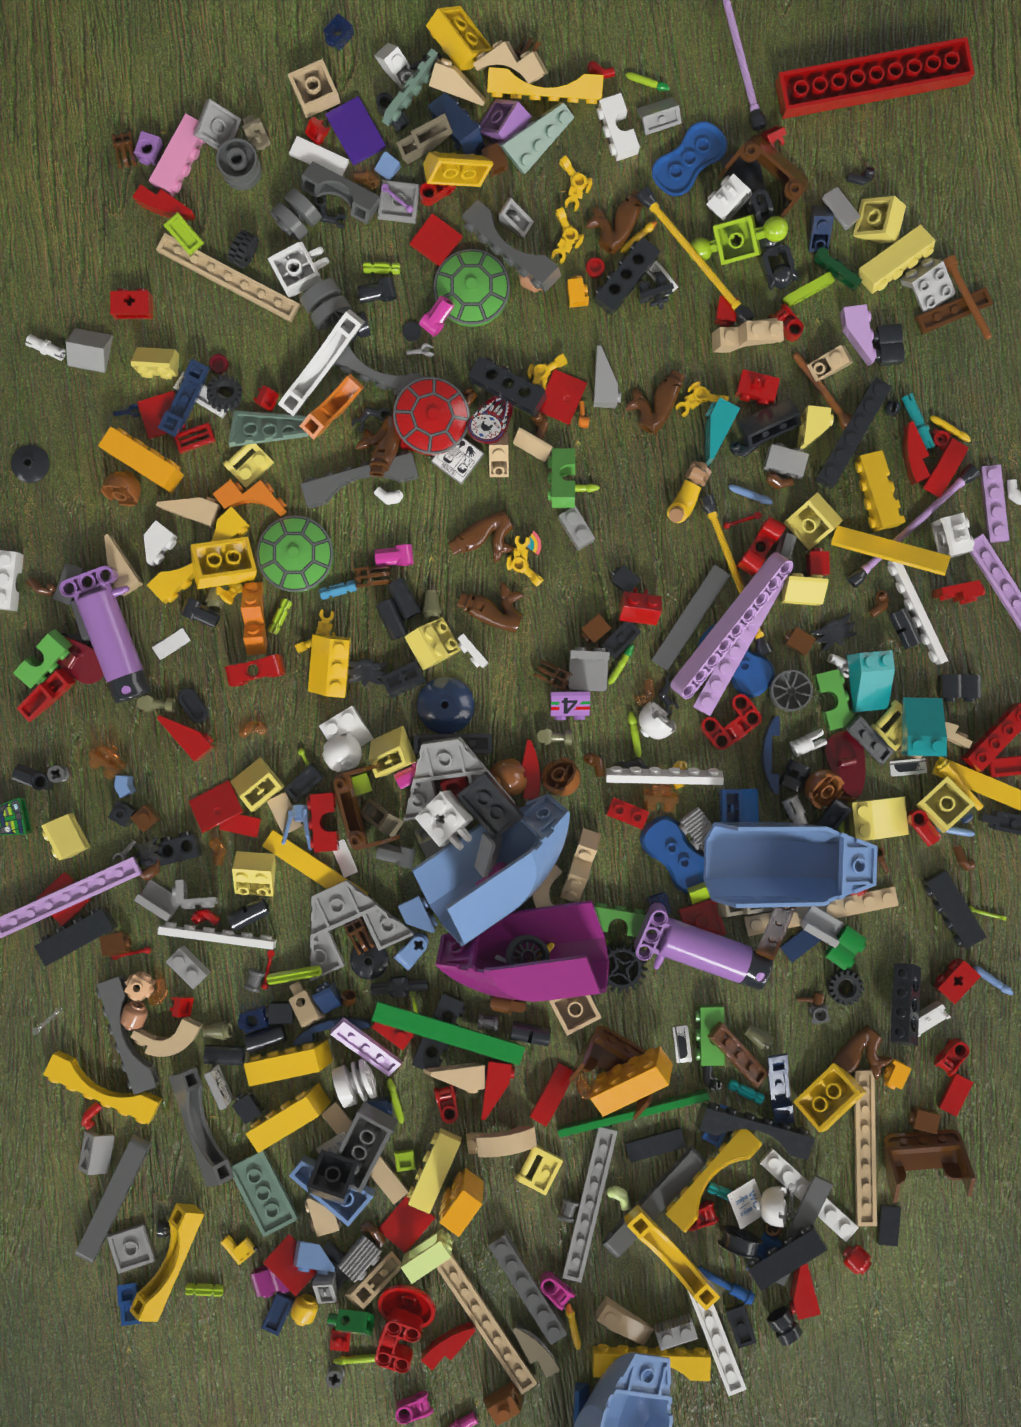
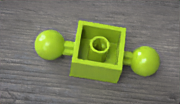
M752 214L714 225L713 230L716 240L709 241L706 238L698 237L692 240L690 244L702 257L703 261H707L713 252L718 251L721 265L760 255L762 252L759 240L764 238L771 242L783 240L788 233V224L782 217L773 216L765 222L763 227L756 228L754 215ZM736 235L742 238L740 245L733 241Z

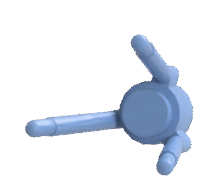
M293 805V810L288 811V819L281 843L282 845L285 844L292 818H294L295 822H303L308 850L311 851L307 805Z

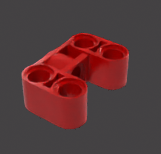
M769 516L757 532V536L748 550L739 560L737 567L754 576L765 562L766 558L764 557L771 546L780 538L786 526ZM761 544L764 551L758 552L755 545Z
M280 654L224 667L230 687L245 685L251 680L263 677L273 678L286 674L283 658ZM253 665L258 667L256 675L250 674V667Z
M738 694L731 698L730 706L737 717L728 725L722 727L713 717H706L701 720L700 730L715 749L724 750L747 735L749 731L761 722L760 712L744 694ZM739 697L744 700L742 708H738L735 704L736 699ZM749 713H753L756 717L755 722L752 724L747 721ZM708 720L714 724V728L711 731L705 729V722ZM720 735L725 738V744L721 747L716 743V739Z
M392 1309L388 1313L380 1334L374 1358L375 1363L380 1367L395 1372H408L413 1358V1350L409 1346L398 1342L400 1339L412 1343L417 1342L421 1337L424 1324L423 1319L418 1315L400 1309Z

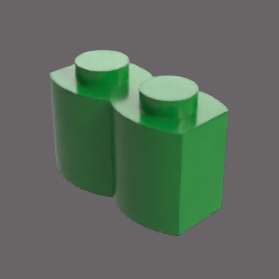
M844 924L836 936L840 941L837 947L834 948L829 945L823 955L843 970H846L855 963V955L865 949L867 939Z

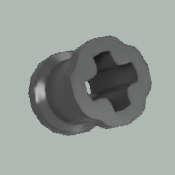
M63 765L52 766L47 772L48 779L54 783L67 781L70 776L69 769Z
M249 968L247 983L244 984L243 988L252 992H260L259 986L262 977L266 973L258 969Z
M479 1013L478 1030L493 1029L494 1032H497L498 1014L488 1016Z
M563 1197L561 1212L558 1213L557 1217L572 1223L574 1222L575 1208L579 1203L575 1199Z
M334 1363L329 1367L326 1375V1384L330 1388L341 1386L345 1375V1369L342 1365Z

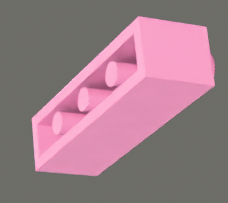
M186 113L149 179L154 188L159 191L162 189L172 197L180 191L184 177L189 175L191 164L194 160H197L200 148L203 143L205 144L204 141L193 135L198 120Z

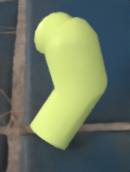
M619 1186L607 1189V1195L610 1198L613 1197L620 1201L622 1211L631 1209L625 1189Z

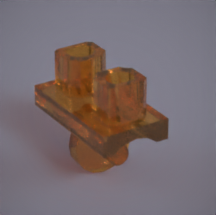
M97 746L96 749L91 750L88 754L91 757L88 765L93 769H98L101 765L105 767L106 770L103 774L109 780L125 770L127 766L120 761L121 757L116 754L118 751L116 746H113L111 749L106 746L103 748Z
M659 784V786L652 785V791L643 790L642 796L646 810L655 811L656 802L663 803V811L674 812L675 805L679 802V797L676 792H671V786Z

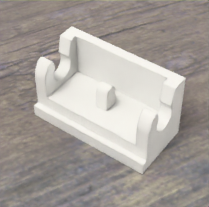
M935 1001L919 1011L918 1037L941 1021L950 1018V1015L944 1010L946 1009L941 1002Z

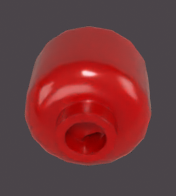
M849 1245L842 1253L845 1256L843 1264L855 1275L860 1273L863 1275L872 1265L870 1261L871 1255L860 1245H854L853 1247Z

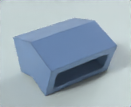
M115 776L114 788L120 798L127 797L136 792L133 786L134 776Z

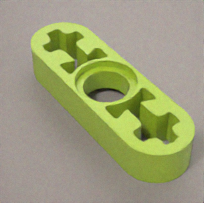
M828 272L788 294L782 300L784 304L792 307L828 287L835 279L831 272Z

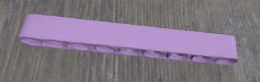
M778 552L773 553L674 677L671 682V688L684 699H689L695 694L793 569L792 561Z

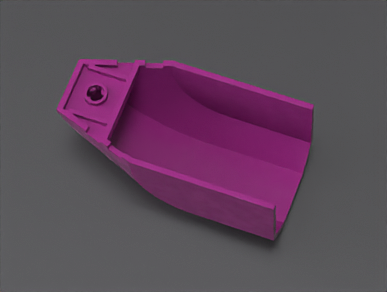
M592 900L513 911L464 946H461L450 933L441 935L436 966L452 979L476 991L500 998L538 1002L607 992L609 960L604 931ZM521 935L538 937L546 945L554 943V948L549 953L550 960L507 965L496 960L495 957L499 955L506 958L508 945L513 939ZM518 946V947L516 948V950H518V951L521 952V949H520V947ZM526 951L523 954L525 962L532 958L530 951ZM514 952V956H519V953Z

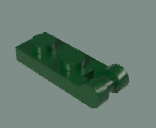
M819 248L813 258L815 264L826 272H831L834 278L854 292L862 281L859 274L844 267L842 261L829 256L826 248Z

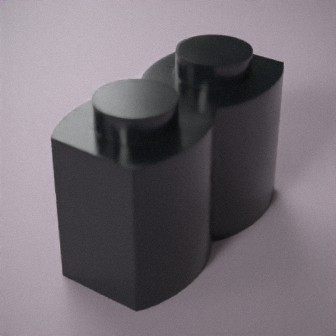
M901 323L878 325L875 331H873V342L877 346L875 361H878V366L902 365L905 361Z
M939 675V698H944V702H956V698H964V702H976V698H981V675Z

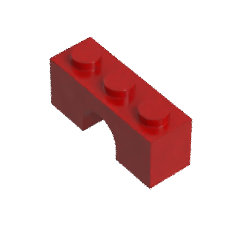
M335 793L310 794V798L307 799V808L311 810V818H309V829L313 830V837H310L311 848H314V852L338 851L340 849L338 830L329 831L322 824L323 816L326 813L337 811Z

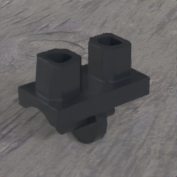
M665 275L655 279L657 288L652 290L649 281L639 284L640 295L638 300L640 304L649 302L650 307L657 305L659 310L664 309L663 303L669 301L666 295L672 294V289H674L673 283H669Z

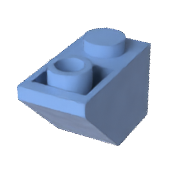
M418 895L399 904L398 908L406 924L431 933L436 931L435 926L438 923L434 915L430 916L427 910L430 907L425 897L421 898Z
M297 1240L293 1265L298 1267V1271L309 1272L310 1269H315L318 1274L328 1275V1272L335 1271V1267L319 1244Z

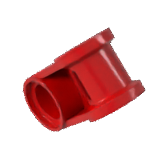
M425 182L420 187V201L425 206H432L442 198L450 195L456 189V185L427 184ZM431 192L433 195L426 197L424 193Z
M783 303L780 306L781 308L776 313L770 314L768 318H777L778 321H783L784 337L791 342L797 341L804 330V324L793 313L791 308ZM789 328H796L798 333H792Z
M959 1038L951 1039L936 1056L933 1065L942 1068L949 1077L953 1076L966 1057H968L970 1053L969 1046ZM957 1045H962L960 1052H955Z
M450 1084L439 1089L435 1087V1098L442 1120L448 1124L455 1122L459 1114L454 1085ZM453 1109L455 1115L453 1117H447L445 1115V1110Z
M712 1200L699 1204L698 1219L688 1231H695L719 1222V1217L715 1214L714 1202Z

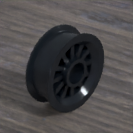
M532 935L516 937L510 942L506 950L507 965L529 963L523 960V954L526 951L532 953V959L529 962H537V957H541V961L550 960L546 944L540 938ZM518 946L520 947L521 952L516 950ZM514 952L519 953V956H514Z
M722 1226L723 1235L717 1241L722 1248L746 1258L756 1259L759 1257L757 1250L759 1244H763V1240L759 1236L743 1228L740 1230V1227Z

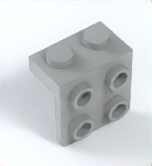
M930 257L923 260L918 267L909 270L900 279L903 286L913 289L923 313L938 307L955 294V289L944 262Z
M575 647V650H571L569 672L573 676L569 678V689L605 691L607 689L610 652H605V648H594V651H586L585 647Z
M175 880V885H172V895L176 898V904L183 909H194L195 905L211 908L215 907L214 904L219 903V899L216 897L188 899L187 882L185 880Z

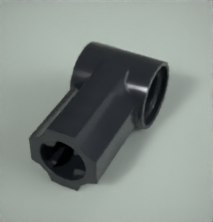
M387 92L380 93L376 98L377 111L381 116H384L388 106L382 107L380 104L382 102L391 104L393 101L392 96ZM402 110L399 119L396 122L392 121L390 123L397 133L403 131L410 123L409 118Z
M392 277L381 278L375 283L357 286L361 304L378 300L388 302L397 298L394 278Z
M187 597L180 615L215 628L220 620L221 613Z
M17 764L12 773L13 780L31 786L35 790H48L54 785V782L48 779L47 773L22 764ZM41 777L45 779L44 786L40 784Z

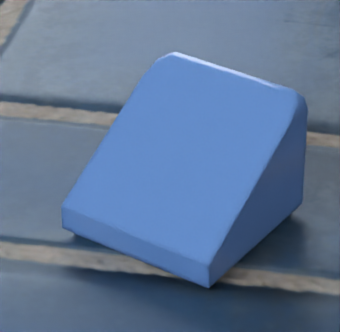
M385 151L374 171L384 179L391 180L401 168L400 162Z

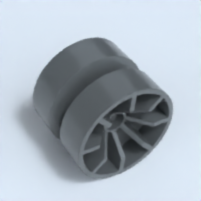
M240 138L227 140L220 146L216 155V161L226 183L236 190L253 188L262 176V166L254 147L248 141Z
M291 188L284 196V200L289 208L278 202L270 211V214L287 235L300 242L308 233L307 228L302 222L314 227L322 216L303 194L295 188Z
M332 278L313 285L300 298V302L307 313H312L311 319L318 330H325L334 326L346 311L352 310L345 296H340L341 290Z
M787 670L780 673L773 679L769 687V696L772 703L778 709L787 712L805 707L813 693L809 678L797 670Z

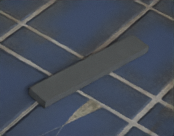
M716 565L712 567L651 661L668 671L730 577V574Z
M814 1174L783 1240L791 1235L794 1238L800 1234L799 1230L807 1225L809 1227L814 1225L833 1186L831 1181ZM790 1273L776 1281V1283L784 1286Z

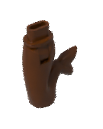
M633 190L631 195H627L626 199L618 206L615 213L614 230H612L611 224L597 205L594 206V217L587 222L586 229L600 227L601 233L598 245L605 252L614 255L629 237L641 209L644 207L636 198L639 193L638 191Z
M672 370L669 376H665V380L660 382L655 391L654 411L651 410L650 404L643 394L634 387L632 391L633 399L629 401L625 411L640 409L639 427L647 433L656 435L665 424L674 407L685 376L675 370Z
M387 416L383 420L379 431L375 435L369 429H365L363 433L364 439L360 440L355 449H366L376 446L371 454L369 474L373 477H384L385 472L389 471V467L399 447L400 438L394 429L392 416Z
M505 510L478 520L460 532L458 536L455 535V539L448 542L454 555L461 552L464 554L466 551H474L481 547L494 531L493 563L498 562L503 553L512 552L516 548L504 542V537L513 529Z
M501 582V604L504 614L488 598L481 595L474 596L472 593L468 595L462 592L457 607L464 609V612L490 626L516 633L523 614L513 607V602L521 599L524 595L516 591L511 592L509 587L504 582Z
M866 1025L844 1044L831 1063H836L847 1073L852 1074L858 1067L863 1050L866 1048L870 1069L875 1080H877L881 1074V1067L888 1065L892 1058L878 1056L877 1051L883 1039L871 1026Z

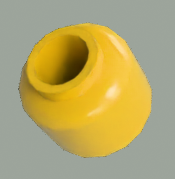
M303 1294L295 1299L290 1315L297 1325L304 1326L314 1321L319 1307L316 1298L310 1294Z

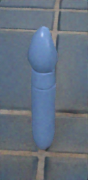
M731 484L728 486L731 491L759 501L762 504L773 503L768 496L760 495L738 485Z
M933 824V826L936 828V830H937L938 832H941V831ZM954 826L945 832L968 837L975 835V832L972 830Z
M979 966L973 967L982 978L1000 989L1001 992L1013 995V991L1008 985L1003 984Z

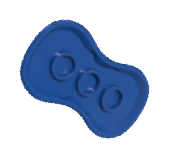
M700 121L693 124L687 130L681 144L675 150L662 155L656 160L652 168L653 180L668 195L680 196L687 193L693 186L698 174L705 167L719 161L725 155L728 147L726 137L718 127L710 122Z
M716 624L709 627L703 633L699 640L698 647ZM748 648L732 676L731 682L738 693L744 694L749 698L759 696L766 691L775 676L774 667L766 657L759 656Z
M669 816L657 817L643 829L640 835L641 846L649 856L660 861L667 868L675 887L681 892L689 894L687 888L704 882V853L696 850L688 842L685 834L679 828L680 823Z

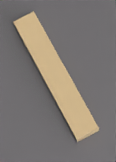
M337 1101L321 1113L322 1117L337 1135L343 1131L347 1134L353 1120ZM380 1156L370 1176L390 1201L395 1204L409 1190L383 1157Z

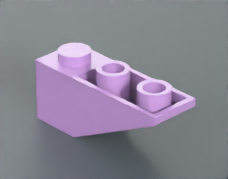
M867 304L844 307L840 312L842 332L865 364L870 366L876 359V349L872 345L874 332L873 329H870L869 324L871 312L867 310Z

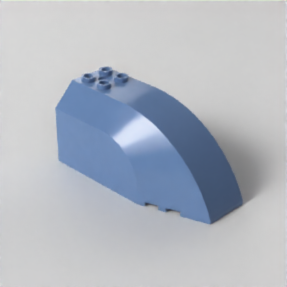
M549 793L528 801L526 806L519 808L524 817L501 834L503 839L496 864L505 862L507 866L476 886L475 883L483 877L474 865L482 834L488 833L481 824L468 831L472 837L470 842L459 837V840L464 845L462 850H458L450 843L411 869L429 906L444 928L461 946H464L519 908L535 893L553 869L566 839L570 813Z
M714 822L704 841L703 879L712 901L734 908L826 906L832 901L841 900L847 895L856 894L876 886L878 846L820 825L788 822Z
M632 1352L616 1359L599 1379L579 1413L574 1427H672L670 1358Z

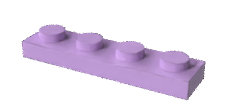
M1001 465L980 467L988 542L1009 541Z
M341 1019L331 1029L333 1037L385 1075L390 1076L401 1065V1059L347 1019Z

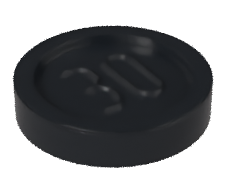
M415 322L406 323L402 329L404 338L410 342L417 341L421 336L420 326Z

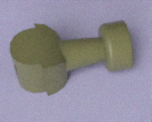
M146 695L137 700V706L139 709L144 710V712H151L154 709H165L167 713H174L175 698L168 697L163 701Z
M545 728V730H540L537 733V740L540 743H545V745L564 741V745H572V730H565L563 734L552 732L550 729Z

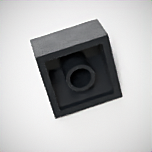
M321 1149L307 1184L308 1193L345 1206L353 1185L358 1161Z

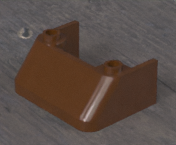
M753 135L727 163L718 178L722 179L739 157L746 162L757 160L760 165L784 185V195L791 201L779 216L784 218L808 188L809 179L762 136Z
M380 763L338 774L332 781L347 843L355 850L400 839L399 835L371 842L367 840L351 775L381 767Z
M598 1026L577 1058L569 1080L573 1081L581 1070L584 1072L593 1071L596 1065L608 1072L617 1064L622 1065L632 1057L644 1054L646 1050L608 1027ZM654 1093L635 1101L637 1106L633 1119L636 1120L649 1106Z
M948 1129L937 1130V1134L922 1131L889 1134L885 1137L886 1178L893 1203L898 1202L900 1185L906 1180L905 1171L943 1168L944 1174L948 1179L953 1181L962 1180L967 1197H972L976 1178L959 1132Z

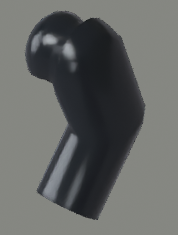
M734 441L730 445V451L734 455L746 457L756 450L759 445L749 449L747 445Z

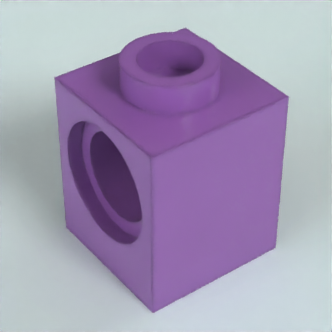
M141 131L134 153L140 163L147 166L150 164L157 166L164 144L160 137ZM147 148H152L149 153H144Z

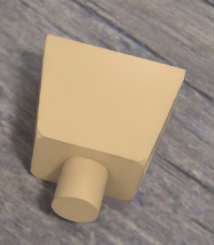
M300 981L289 986L294 995L289 999V1002L301 1027L310 1026L326 1017L313 1000L311 989L304 990Z

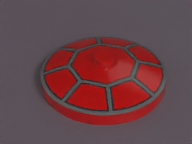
M435 377L420 378L406 385L396 398L392 412L394 429L400 440L411 450L431 456L444 454L455 448L464 438L470 419L468 404L463 394L450 382Z

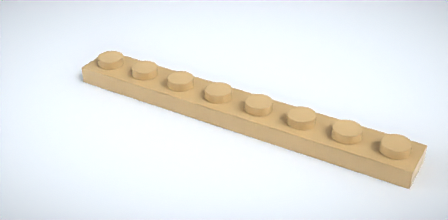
M164 233L156 248L158 253L289 322L293 321L300 308L299 303L198 250L189 256L175 238Z
M890 886L866 891L864 895L859 897L857 894L853 896L847 895L845 898L832 901L826 906L816 907L835 918H841L899 906L895 887ZM810 906L796 907L788 928L801 926L799 922ZM773 911L744 916L747 936L763 934Z
M856 1069L854 1071V1078L867 1092L854 1104L856 1225L877 1226L875 1078L871 1069Z
M451 1254L450 1259L436 1267L521 1395L537 1385L538 1380L453 1254Z

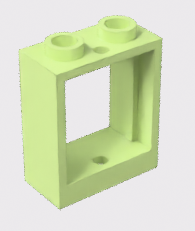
M440 1229L403 1255L401 1269L411 1284L451 1258L453 1240L449 1233H444Z

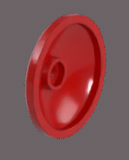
M400 1284L388 1287L380 1294L378 1300L379 1312L385 1320L392 1309H400L420 1316L424 1321L423 1328L433 1321L436 1312L435 1304L430 1296L412 1285Z

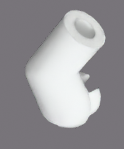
M1007 480L1008 498L1021 505V491L1017 489V480Z
M379 486L374 492L379 499L388 505L399 503L403 498V493L400 490L387 493Z
M831 653L827 661L836 665L839 672H842L843 676L848 678L847 660Z

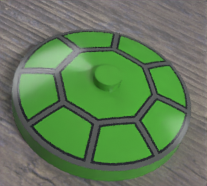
M466 249L452 254L444 260L435 275L434 295L436 302L440 296L451 300L455 307L447 318L462 326L475 327L493 321L504 310L509 299L510 283L504 266L496 257L482 250Z
M287 516L276 520L265 529L258 542L257 562L262 574L272 585L287 592L297 593L315 588L324 581L333 565L334 549L329 535L322 526L307 517Z

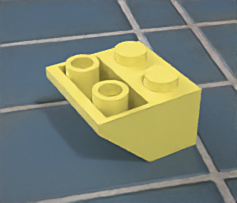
M137 347L131 360V366L145 378H153V375L163 379H172V376L178 377L179 353L175 349Z
M792 573V575H789L784 580L785 584L782 587L781 603L822 605L828 586V579H824L823 575L803 577L804 574Z
M443 617L418 627L405 636L422 670L430 668L461 651Z
M404 726L371 740L369 763L370 765L381 764V767L372 769L375 778L389 775L417 762Z
M261 757L231 780L238 796L251 812L256 811L285 787Z
M73 813L64 815L41 826L44 838L52 846V854L59 860L71 858L91 847Z
M236 851L232 867L235 894L273 896L276 870L275 854Z

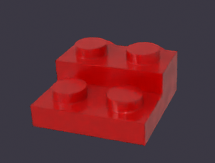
M980 580L942 587L931 591L933 599L939 598L940 601L952 598L953 603L959 602L962 605L978 601L977 597L985 595V588Z

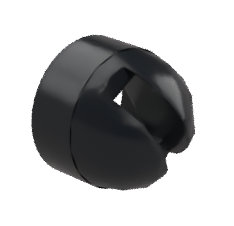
M890 400L884 406V411L888 416H895L901 409L900 403L896 400ZM893 403L895 404L894 412L891 411Z
M159 1221L157 1237L168 1236L170 1234L169 1223Z

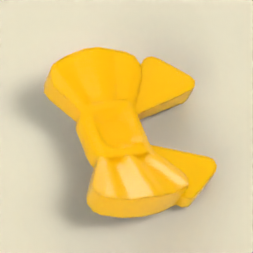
M241 583L227 585L229 587L227 591L217 586L216 594L220 595L224 602L231 605L237 593L243 592V585Z

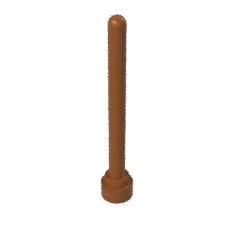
M955 255L949 256L943 260L947 272L951 273L984 338L988 340L992 337V334L957 269L958 260Z
M797 352L794 353L793 359L837 414L840 422L839 425L844 430L852 414L849 415L848 412L845 413L822 382L815 381L807 367L808 364Z

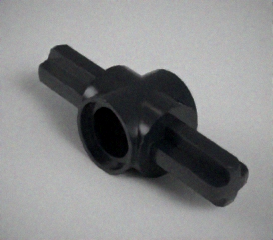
M407 976L390 977L389 982L372 983L370 986L372 995L389 994L391 998L407 997L412 991H424L428 988L427 979L409 980Z

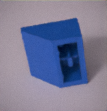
M758 788L719 789L720 822H759Z

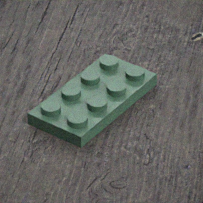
M265 1150L259 1153L256 1152L230 1166L234 1175L233 1179L263 1238L298 1220L299 1217Z

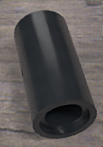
M404 577L387 585L404 620L410 619L422 612Z
M393 598L375 606L391 641L408 634V630L402 617L399 616L400 613Z
M906 607L888 615L904 650L922 642Z
M261 896L245 906L228 913L227 918L233 930L237 931L270 914V909L265 899Z
M513 1020L510 1040L548 1047L551 1027Z
M280 1023L245 1034L244 1041L247 1051L253 1053L266 1049L268 1045L272 1047L287 1042V1034L284 1025Z
M206 1044L203 1061L204 1064L244 1066L246 1049L245 1046Z

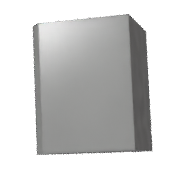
M75 328L66 340L67 365L106 373L113 336Z

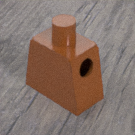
M513 1381L483 1398L486 1409L496 1426L508 1421L521 1412L524 1395H521Z

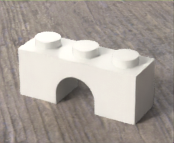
M619 93L599 100V106L596 111L599 120H602L604 123L603 133L605 138H609L611 155H615L616 161L637 155L640 146L634 129L622 131L616 126V123L626 119L627 115L622 94Z
M0 550V610L17 611L19 592L16 591L15 583L18 573L22 574L24 555L18 552Z

